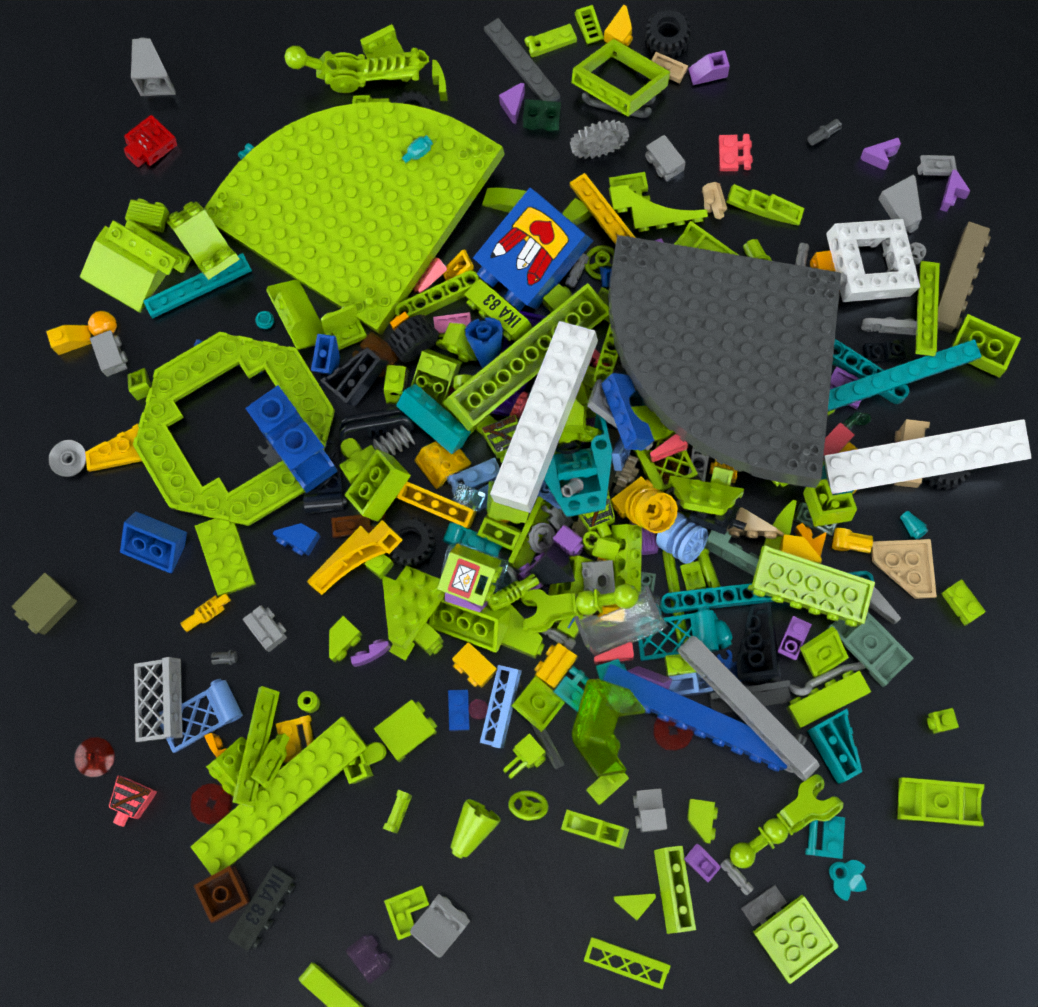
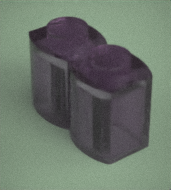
M365 934L345 951L364 978L371 984L391 967L389 965L391 960L385 952L381 953L378 950L377 946L379 944L372 935L368 936Z

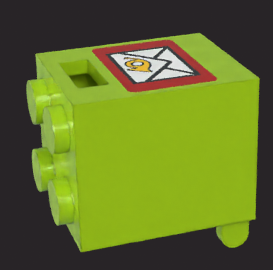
M456 544L449 553L437 589L483 606L486 601H490L495 592L496 585L493 584H496L497 579L501 575L503 567H500L502 560ZM481 575L488 577L484 590L477 588Z

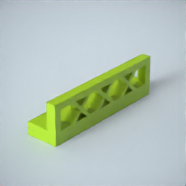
M538 496L508 560V565L518 571L519 568L527 563L531 565L536 554L534 550L530 549L531 546L527 542L529 540L528 533L531 532L532 526L537 525V523L549 524L546 519L550 515L543 512L541 506L546 505L550 509L551 504ZM539 534V535H538V536H539V540H538V541H542L543 535H540V534Z
M594 937L590 939L584 958L585 962L663 989L666 976L671 967L667 963ZM592 947L602 950L605 957L598 961L590 959ZM614 955L620 956L624 965L618 968L612 967L608 958ZM606 960L608 965L601 962ZM633 962L639 963L644 971L634 975L630 972L628 965ZM626 967V969H627L628 972L623 971V970H620V969ZM653 969L662 971L660 983L651 981L647 972ZM643 974H646L647 979H645V978H643V977H640V976H642Z

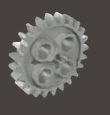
M606 120L604 123L599 121L596 125L592 123L590 127L585 126V130H578L579 133L574 134V137L571 138L570 146L575 156L579 155V158L584 156L585 159L591 156V159H593L597 155L601 157L602 154L608 155V152L620 149V146L625 145L624 142L628 141L629 132L625 123L620 121L616 123L615 120L611 122Z

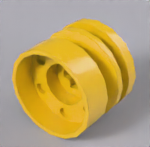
M642 485L633 489L625 502L627 518L632 523L653 533H662L668 530L674 524L677 517L678 507L674 498L649 485Z

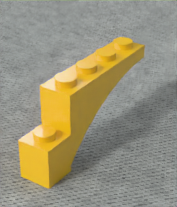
M383 520L370 533L360 526L307 582L323 595L334 583L357 566L379 555L390 554L402 539Z

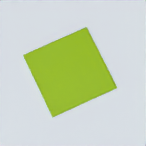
M412 642L407 650L393 644L389 652L406 661L415 644Z

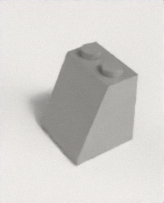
M132 39L131 79L141 96L176 95L175 88L151 39Z

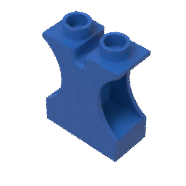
M279 385L245 408L306 493L337 472L335 465L324 451L325 447L299 415Z

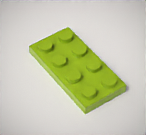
M214 518L195 525L218 597L225 593L230 594L256 584L236 523Z

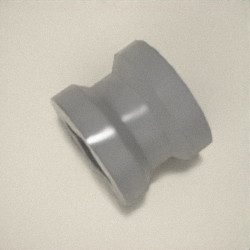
M921 243L910 244L912 255L917 256H913L914 264L918 265L926 255V248Z

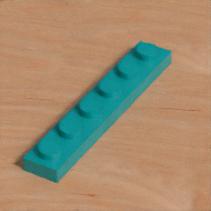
M244 254L238 255L240 260L209 280L203 273H200L144 300L143 302L151 318L153 319L251 272L252 270Z

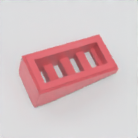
M434 257L413 288L414 292L422 293L447 270L439 258Z
M677 434L673 435L650 452L651 462H656L686 450L688 442H683Z
M632 642L595 656L594 664H604L619 659L620 662L633 660Z

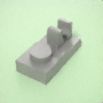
M921 155V164L917 167L918 175L923 173V175L950 176L952 170H957L954 156Z

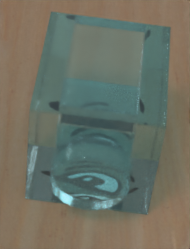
M459 483L452 501L479 511L486 494Z

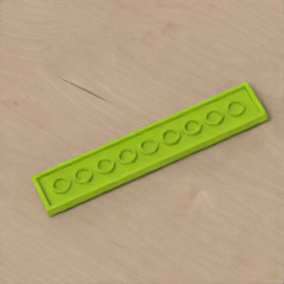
M342 716L281 768L269 788H264L263 786L258 788L254 807L238 805L191 846L192 850L211 875L233 865L367 750L368 746L346 718Z

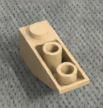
M740 508L736 519L747 523L745 530L743 531L736 527L728 530L733 538L746 535L748 538L764 536L765 538L776 539V536L784 535L776 527L744 508Z

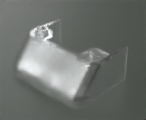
M648 585L644 587L645 590L638 593V602L632 608H619L601 617L593 614L585 615L582 617V620L578 616L574 617L586 648L594 656L628 642H636L667 627L665 618Z

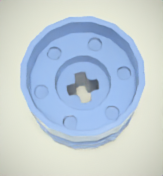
M677 512L674 524L668 530L658 533L656 543L659 548L673 554V557L681 562L688 564L694 561L704 549L707 543L708 530L688 521L689 518Z

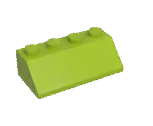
M444 596L430 616L429 625L440 632L497 652L509 627L510 608L503 607L493 611L488 604L481 612L448 603L445 601Z

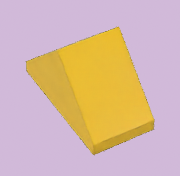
M462 250L446 266L447 270L443 273V276L447 281L466 271H474L473 264L466 250Z

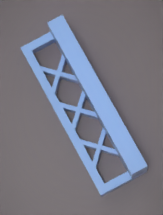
M498 665L480 743L492 745V747L504 748L513 711L511 705L516 698L522 670ZM502 670L510 672L506 684H503L500 679ZM501 689H504V699L499 704L496 694ZM499 708L501 711L499 720L495 723L491 715L494 710ZM495 728L494 741L486 740L487 732Z

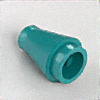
M906 511L900 516L910 536L916 540L928 532L927 525L910 511Z

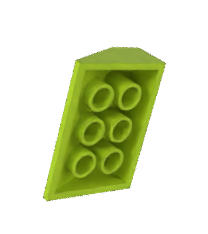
M105 226L94 241L80 278L140 313L145 307L143 301L154 294L167 274L107 239L105 235L109 228Z

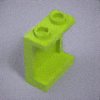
M410 700L374 728L399 762L427 738L437 733L434 729L437 725L431 717L427 719L424 716L423 712L425 709L419 701L415 703L413 700Z

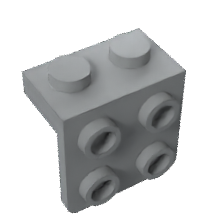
M438 894L430 907L413 925L410 933L434 955L442 957L466 928L470 920L463 911L457 910L447 897H442Z

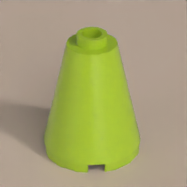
M471 799L466 800L450 846L453 850L452 853L458 858L468 857L495 829L501 820L500 817L492 810L490 812L487 811L483 804Z

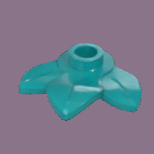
M850 860L846 863L835 862L829 869V875L834 881V891L845 901H848L851 891L861 892L867 889L865 880L860 875L864 871L865 865L857 860ZM838 868L842 869L843 874L841 876H837L836 870Z

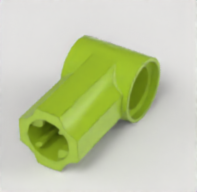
M752 239L743 245V250L747 257L772 261L765 254L758 239Z

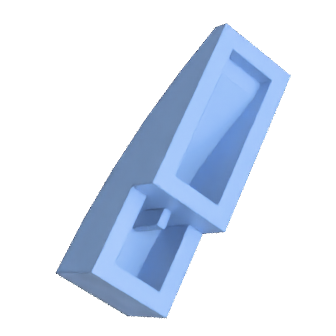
M698 673L670 676L672 682L668 690L681 696L715 693Z

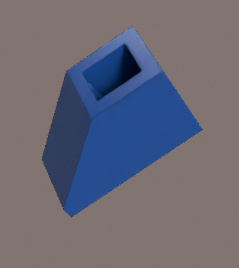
M302 523L273 532V535L277 538L276 542L285 547L287 544L292 546V551L301 556L303 553L309 556L321 537L318 532Z

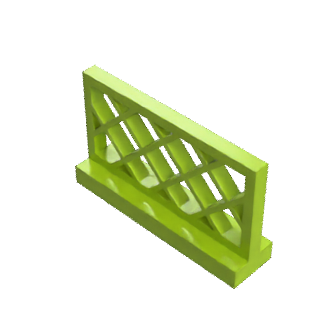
M657 440V441H655V442H658L657 445H656V448L659 447L660 443L663 444L665 441H663V440ZM633 450L635 456L639 458L638 462L646 478L652 483L654 488L662 492L673 487L669 483L664 484L662 480L664 472L687 479L698 476L686 450L681 451L682 456L680 460L670 456L664 458L666 460L663 468L655 466L651 462L649 454L652 450ZM668 460L679 463L676 472L665 469ZM681 464L689 466L692 473L686 476L679 474Z

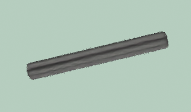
M520 681L516 693L517 698L524 690ZM530 723L555 769L562 767L564 762L546 729L541 732Z

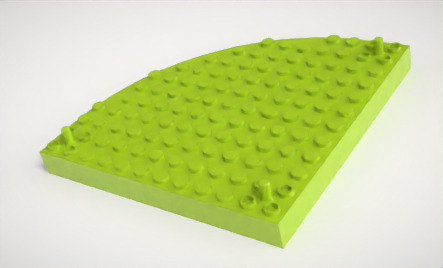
M363 102L336 106L310 114L284 126L253 148L237 163L204 209L218 230L295 280H298L301 284L341 309L345 305L355 304L358 312L355 316L359 321L382 335L396 315L395 307L397 304L405 301L505 153L501 145L475 129L431 109L391 102ZM427 135L433 142L431 150L420 159H411L405 163L402 157L407 153L408 146L418 137Z

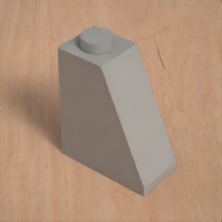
M912 175L882 191L878 199L892 220L903 219L906 232L909 233L918 229L922 219L916 178Z

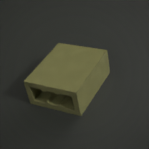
M44 573L16 601L12 608L16 611L14 614L21 621L26 620L29 623L28 628L35 634L39 632L45 635L77 600L52 576Z

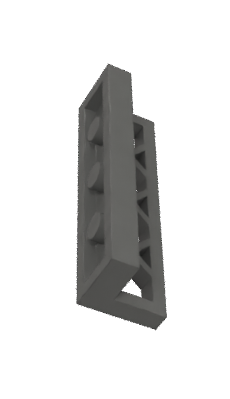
M790 680L746 687L764 707L785 704L791 701L789 693ZM716 692L710 693L711 709L722 714L735 712Z

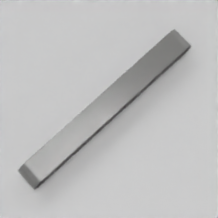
M692 635L678 648L682 658L800 779L806 781L819 768L818 761L697 637Z

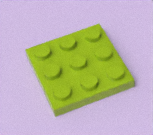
M803 895L799 896L753 931L789 984L839 947Z

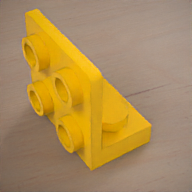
M437 441L423 447L414 460L436 489L442 487L449 476L471 465L470 460L461 449L451 454Z

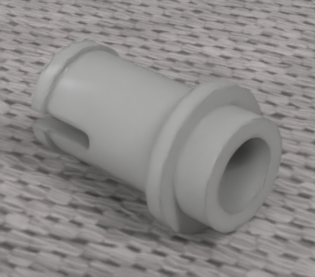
M579 478L571 479L567 485L562 487V494L565 497H571L574 493L581 492L584 486L583 481Z

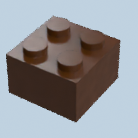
M228 866L194 885L211 923L224 919L244 908L251 901L236 866Z

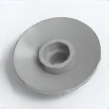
M61 441L52 448L49 454V465L60 476H74L86 464V451L76 441ZM72 457L73 460L67 463V460Z

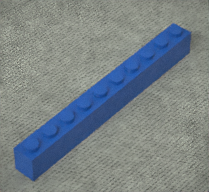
M610 664L607 667L599 689L603 690V694L609 697L615 695L621 698L620 701L630 706L635 704L639 706V710L648 714L650 712L658 715L657 718L662 721H673L676 723L675 726L680 729L687 730L688 728L695 731L694 735L705 739V737L713 739L712 743L721 747L726 745L731 748L732 752L739 755L744 753L750 756L749 759L756 763H761L762 761L768 764V768L779 772V770L787 769V765L748 725L615 665Z

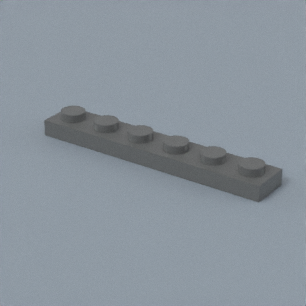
M499 18L484 27L486 34L545 107L560 99L559 92Z

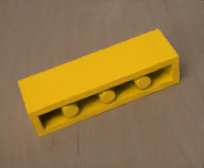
M406 482L397 495V498L468 529L471 528L478 512L410 482Z

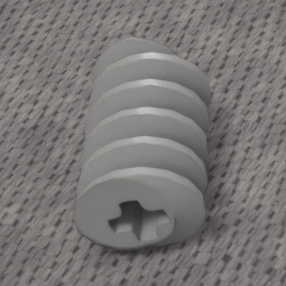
M400 425V432L394 428L393 435L386 432V439L382 435L379 436L380 442L373 439L375 451L379 449L387 454L391 452L393 455H396V448L402 452V445L409 448V441L415 445L410 432L403 425Z

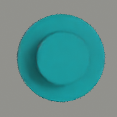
M261 311L256 316L255 321L259 328L269 329L274 324V317L268 311Z

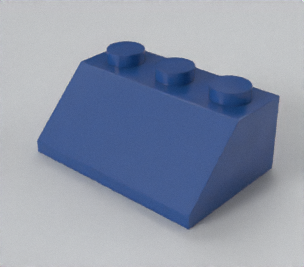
M135 511L124 522L120 553L172 573L184 550L187 532Z

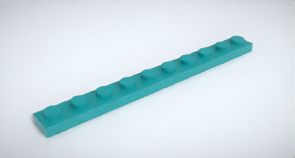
M974 339L939 351L935 356H925L830 389L828 411L978 360L982 356Z

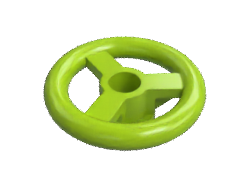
M605 245L590 249L586 254L589 257L587 264H585L587 273L591 277L601 280V274L593 270L600 266H612L610 264V255L607 252L614 256L615 249ZM598 252L595 256V263L590 265L591 256Z
M534 791L517 792L511 796L508 803L510 811L516 817L526 821L542 818L546 815L549 807L547 800L541 794ZM527 797H533L541 803H534L528 800ZM518 798L522 802V806L519 811L516 809L514 805L515 801Z

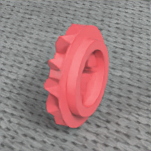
M524 391L520 394L510 416L516 415V418L521 417L529 393Z

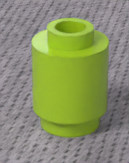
M305 691L298 697V706L307 713H313L319 709L320 699L313 692ZM310 698L311 702L306 705V701Z

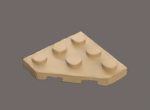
M931 539L873 542L871 548L872 562L915 599L937 597Z

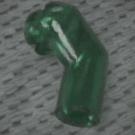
M854 412L842 424L850 430L854 425L869 424L871 422V415L863 412Z

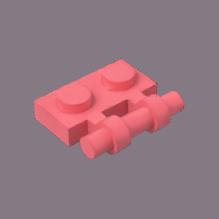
M749 134L743 135V141H738L737 135H719L720 171H738V165H744V170L751 169L753 157L750 152L752 141ZM738 150H743V156H738Z

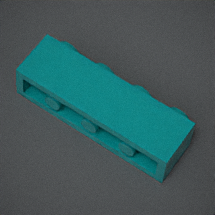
M416 384L403 391L396 405L451 454L463 447L471 433L470 430L468 431L462 423Z

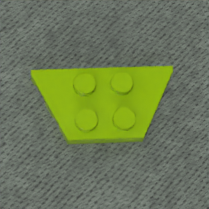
M671 475L669 477V485H673L675 489L674 494L680 500L683 509L723 516L728 508L735 504L736 499L743 496L744 492L743 488Z

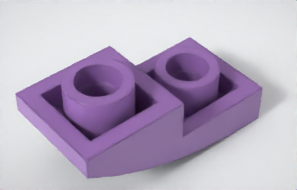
M384 639L373 641V644L369 645L370 653L360 651L351 657L352 665L354 667L361 666L379 658L391 648L390 643Z

